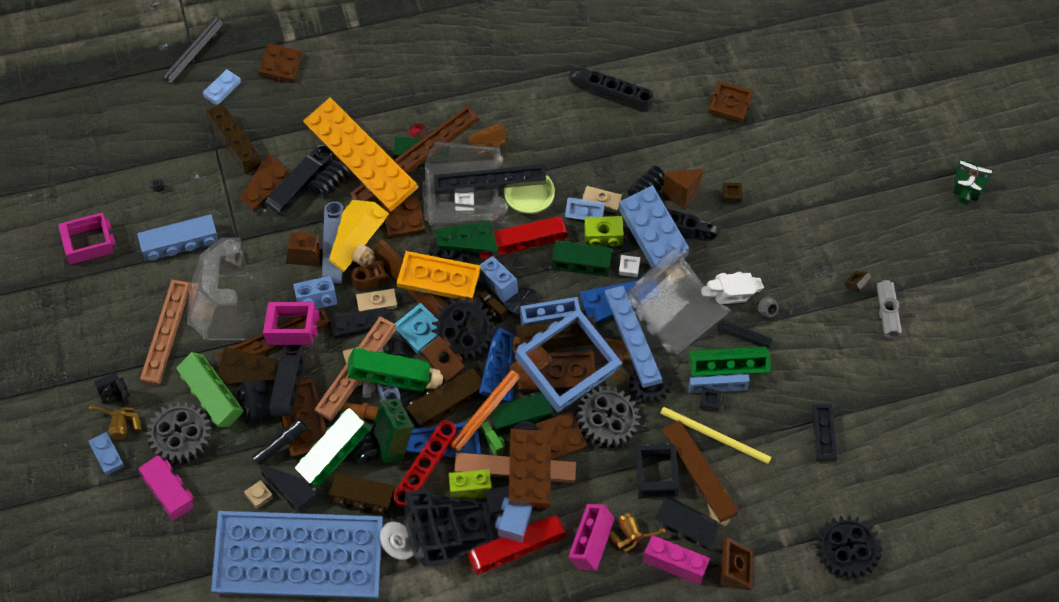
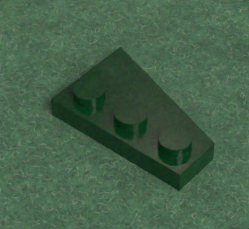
M490 220L434 230L439 250L460 252L462 250H471L474 253L492 252L491 255H498V248Z

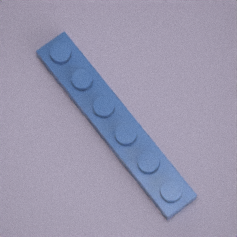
M624 286L605 290L606 299L642 387L645 388L662 383V377Z

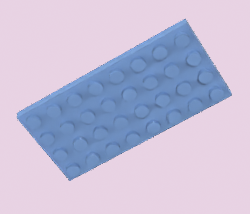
M218 511L211 592L212 594L378 599L381 561L380 532L383 525V516Z

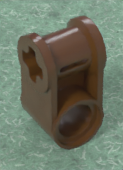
M376 261L372 264L355 268L352 273L354 289L365 291L387 284L390 281V277L384 270V262Z

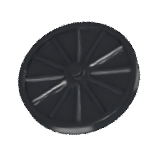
M518 287V293L505 301L504 304L510 314L520 316V306L537 304L539 299L533 289Z

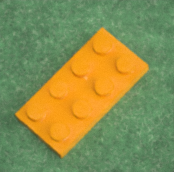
M406 251L397 280V287L458 299V296H460L462 300H465L466 296H468L469 301L472 302L481 266Z

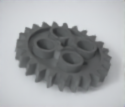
M599 386L597 391L591 389L590 394L586 392L584 398H581L580 405L576 409L579 411L576 414V418L579 419L577 425H583L580 432L586 431L585 438L591 436L593 438L592 443L597 440L600 447L603 443H606L607 448L610 447L611 443H613L615 448H617L619 442L624 445L626 440H631L632 435H635L636 429L640 425L638 423L640 416L636 415L639 408H633L636 402H629L631 396L624 397V391L617 393V387L613 391H610L609 386L606 387L605 391H603L601 386ZM616 409H620L623 413L617 412ZM593 420L598 421L600 425L595 424ZM612 426L617 427L619 430H614Z
M177 402L176 407L169 403V409L167 410L161 407L162 413L155 412L156 419L150 418L152 425H147L149 432H146V436L149 438L147 442L151 451L155 452L156 456H162L163 461L170 458L171 464L174 463L175 459H178L179 464H181L183 458L190 462V456L197 459L196 453L203 454L202 447H208L207 441L211 440L210 433H212V429L209 427L211 423L210 420H207V414H202L201 408L196 410L195 404L189 408L187 402L183 406H180V403ZM186 418L185 421L179 422L180 419ZM163 429H169L167 432H161ZM191 433H197L193 437L189 436ZM175 443H179V444H180V445L177 446V447H172V445L175 444Z

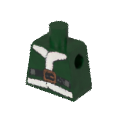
M960 159L955 171L953 193L960 195L959 202L969 204L971 199L978 201L987 187L994 170Z

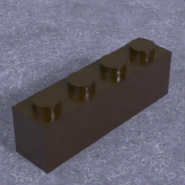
M221 103L207 110L210 126L244 174L258 168L261 165L259 153L224 104Z
M586 317L595 328L593 317ZM575 321L531 352L594 345V343ZM553 322L516 326L518 347L525 342L527 344L531 342L537 333L547 331Z
M474 368L461 372L458 377L447 382L445 381L436 390L428 391L419 400L411 401L406 407L409 419L416 429L435 425L484 396L479 393L482 379Z

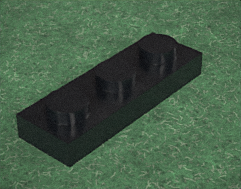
M387 307L330 319L334 339L369 332L379 317L390 321Z
M813 404L812 415L816 461H836L837 450L833 404Z

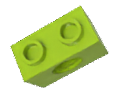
M622 216L585 217V243L592 246L616 247L623 245Z
M489 469L449 473L451 497L457 499L485 498V491L491 490Z

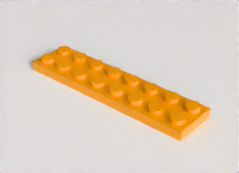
M331 98L327 99L303 120L305 125L333 151L345 166L390 211H393L419 187Z

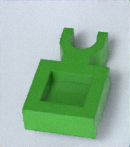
M488 421L482 423L481 431L486 437L495 456H503L505 444L502 437L496 435Z

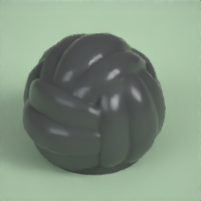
M766 297L759 302L758 311L762 316L771 318L777 314L779 305L775 299Z

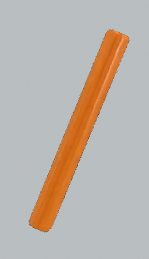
M511 370L454 438L450 444L456 451L461 450L520 377L515 371Z

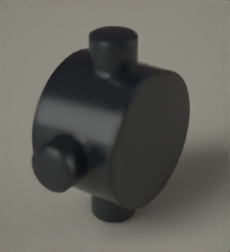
M160 179L154 180L150 184V188H153L155 192H160L166 187V183H163Z

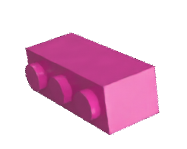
M158 455L138 468L141 477L173 521L194 508L192 494L188 489L184 490L182 488L183 482L177 474L173 475L171 473L172 467L167 460L163 461Z
M587 504L568 557L579 570L597 571L615 519L605 505Z
M652 535L645 550L643 562L701 585L710 558Z

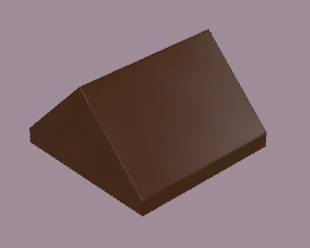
M702 168L665 172L663 196L685 209L700 192Z
M725 537L721 548L720 587L752 589L753 550L729 537Z

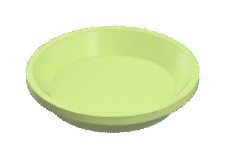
M546 175L547 184L504 188V196L507 203L514 210L525 214H534L550 206L555 196L554 184Z

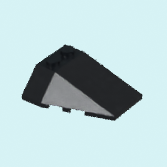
M429 490L406 491L404 523L413 557L424 567L448 564L468 554L471 550L496 540L486 502L467 498H452L448 494H433Z

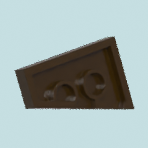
M224 347L218 376L224 384L243 383V381L275 380L280 360Z

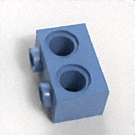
M331 276L293 284L297 302H314L316 309L337 305Z

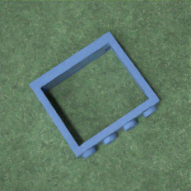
M580 309L575 312H568L559 323L557 321L553 322L547 331L537 333L528 344L526 342L521 344L517 348L515 359L557 413L616 373L622 365L620 359ZM576 321L609 363L559 397L527 354Z

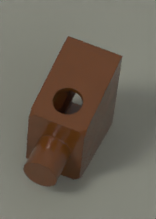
M305 231L292 232L290 234L286 264L322 267L323 246L318 235L307 234Z

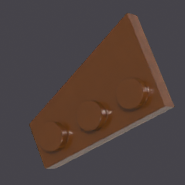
M267 153L241 195V202L255 212L291 172Z

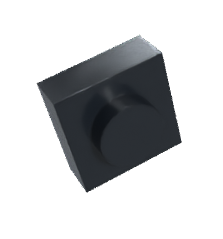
M702 388L699 409L719 412L722 391Z

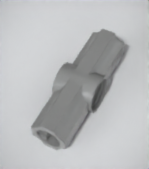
M884 280L877 283L880 305L879 316L882 319L884 337L892 339L902 334L898 312L899 302L896 300L894 282Z

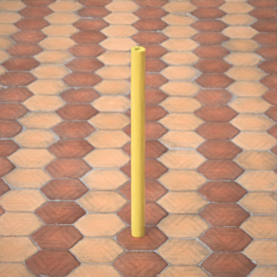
M663 407L660 414L675 421L680 420L683 425L766 464H769L772 458L666 407Z

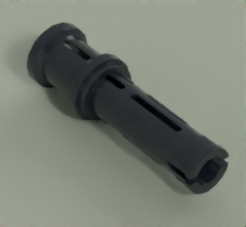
M296 417L291 425L287 428H282L281 433L275 439L252 455L255 462L261 465L288 443H294L296 441L295 438L303 432L309 431L307 425L300 417Z

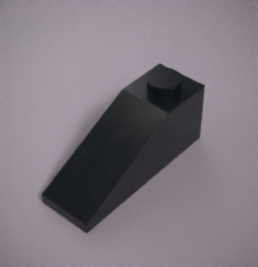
M263 464L259 466L262 477L296 514L304 513L318 501L317 490L312 484H307L299 477Z

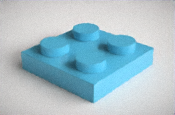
M420 303L395 323L397 329L394 332L403 338L417 354H420L419 351L437 336V333H433L431 330L437 328V326L432 325V322L438 319Z

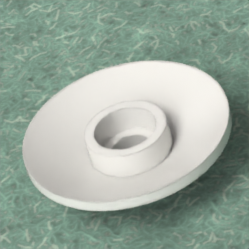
M398 522L387 523L380 532L383 548L389 555L399 560H406L412 557L413 553L406 527Z

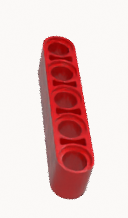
M553 217L494 231L498 255H491L492 252H481L479 256L482 259H487L492 256L496 257L555 243L556 241H563L568 237L563 218Z
M443 421L438 425L395 490L394 503L398 508L405 509V502H400L398 497L401 494H405L406 491H416L423 488L454 440L456 428L451 421ZM448 428L452 433L450 435H443L441 431ZM433 445H439L441 450L433 452L430 448ZM423 461H428L431 464L426 469L420 467V463ZM411 478H418L420 482L417 485H411L409 480Z
M555 515L527 526L522 543L501 537L471 550L467 557L475 573L482 574L558 542L567 534L558 516Z

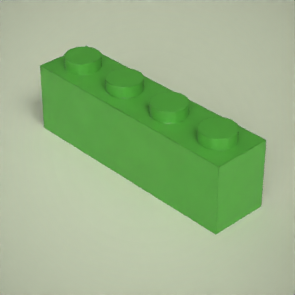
M191 352L176 368L180 373V378L189 385L191 393L200 400L201 407L210 414L211 421L215 425L230 427L244 412L203 354Z

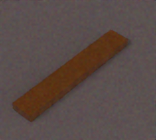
M384 239L380 240L374 250V256L378 261L384 262L388 272L398 280L403 259ZM406 289L419 304L421 303L433 315H440L438 307L445 308L444 301L438 295ZM453 312L452 317L455 319L456 314Z
M316 309L319 310L320 314L319 321H316L317 330L331 325L324 309ZM299 316L277 326V329H305L307 316ZM262 333L230 348L264 355L284 345H266ZM223 351L216 354L219 362H221Z
M679 420L662 428V432L669 443L675 444L677 456L719 522L722 523L738 515V510L681 421Z

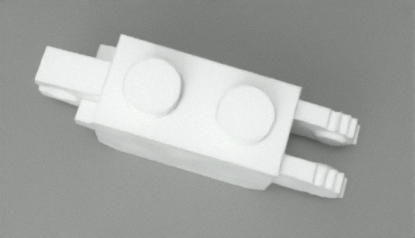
M736 272L728 275L721 273L716 276L715 280L709 281L707 286L701 289V293L705 298L715 297L716 302L719 304L746 302L754 293L760 292L764 286L761 278L752 277L751 273Z

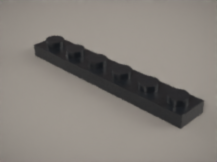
M545 164L434 175V191L436 195L547 184Z

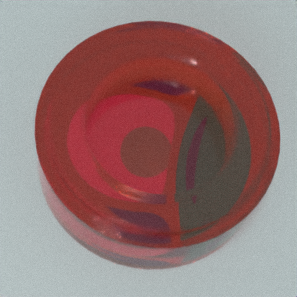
M414 123L409 127V137L424 138L427 136V128L424 124Z

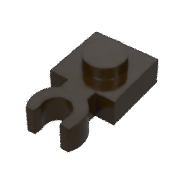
M483 291L479 295L483 306L489 309L488 314L492 315V319H497L500 323H503L507 319V309L495 298H491L486 291Z

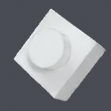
M474 192L455 193V213L474 212Z
M621 255L619 275L638 277L640 257Z

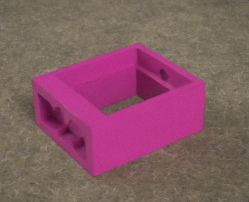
M103 212L58 224L69 265L114 253L113 245H116L113 234L109 235L108 231L112 229L109 219H105ZM98 228L103 229L106 242L77 250L73 249L71 235Z
M268 302L263 330L266 345H313V338L317 336L316 321H319L320 317L315 303ZM279 316H307L305 329H277Z

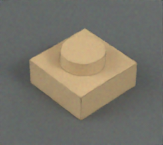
M261 480L244 491L245 496L256 509L273 498L272 493Z

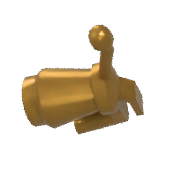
M94 405L89 406L90 411L99 410L111 415L108 432L113 440L125 439L127 433L125 420H132L134 432H142L139 414L134 413V408L124 407L121 410L111 412L101 407H94Z
M627 513L618 518L617 521L619 528L628 539L622 542L614 532H610L608 538L619 550L633 544L624 549L627 553L635 549L637 543L642 538L651 537L652 535L658 536L661 533L664 534L666 529L660 528L658 532L642 534L636 518L632 513Z

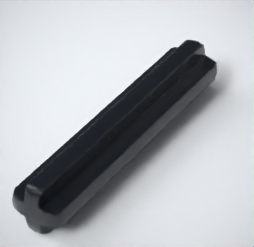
M720 319L717 325V330L761 347H767V349L771 347L773 339L722 319Z

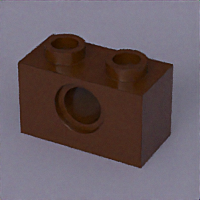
M438 336L419 352L433 369L440 370V374L443 375V382H447L464 367L462 364L463 359L457 352L454 354L451 351V344L445 337L441 338ZM441 352L446 353L448 356L445 364L439 361V354Z

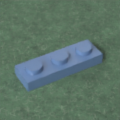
M749 374L714 375L713 377L695 376L690 378L689 394L702 393V388L720 390L722 392L748 390L750 382Z

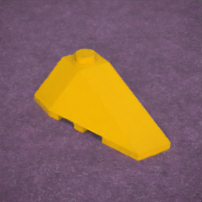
M352 200L342 212L329 261L344 272L353 261L352 255L355 249L360 244L365 245L389 213L375 202Z

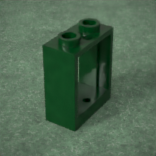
M399 399L380 401L370 433L384 463L403 461L414 428Z

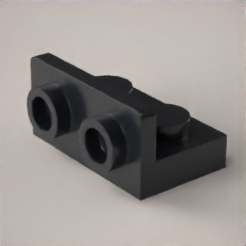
M116 372L94 381L102 404L114 402L118 397H122L125 405L129 404L127 397L130 394L124 378H119Z

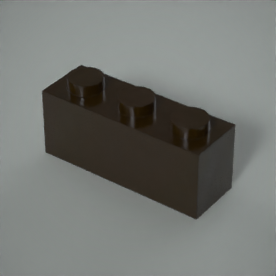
M335 473L329 493L330 502L338 507L349 506L357 511L367 510L380 516L384 514L389 515L394 500L395 486Z

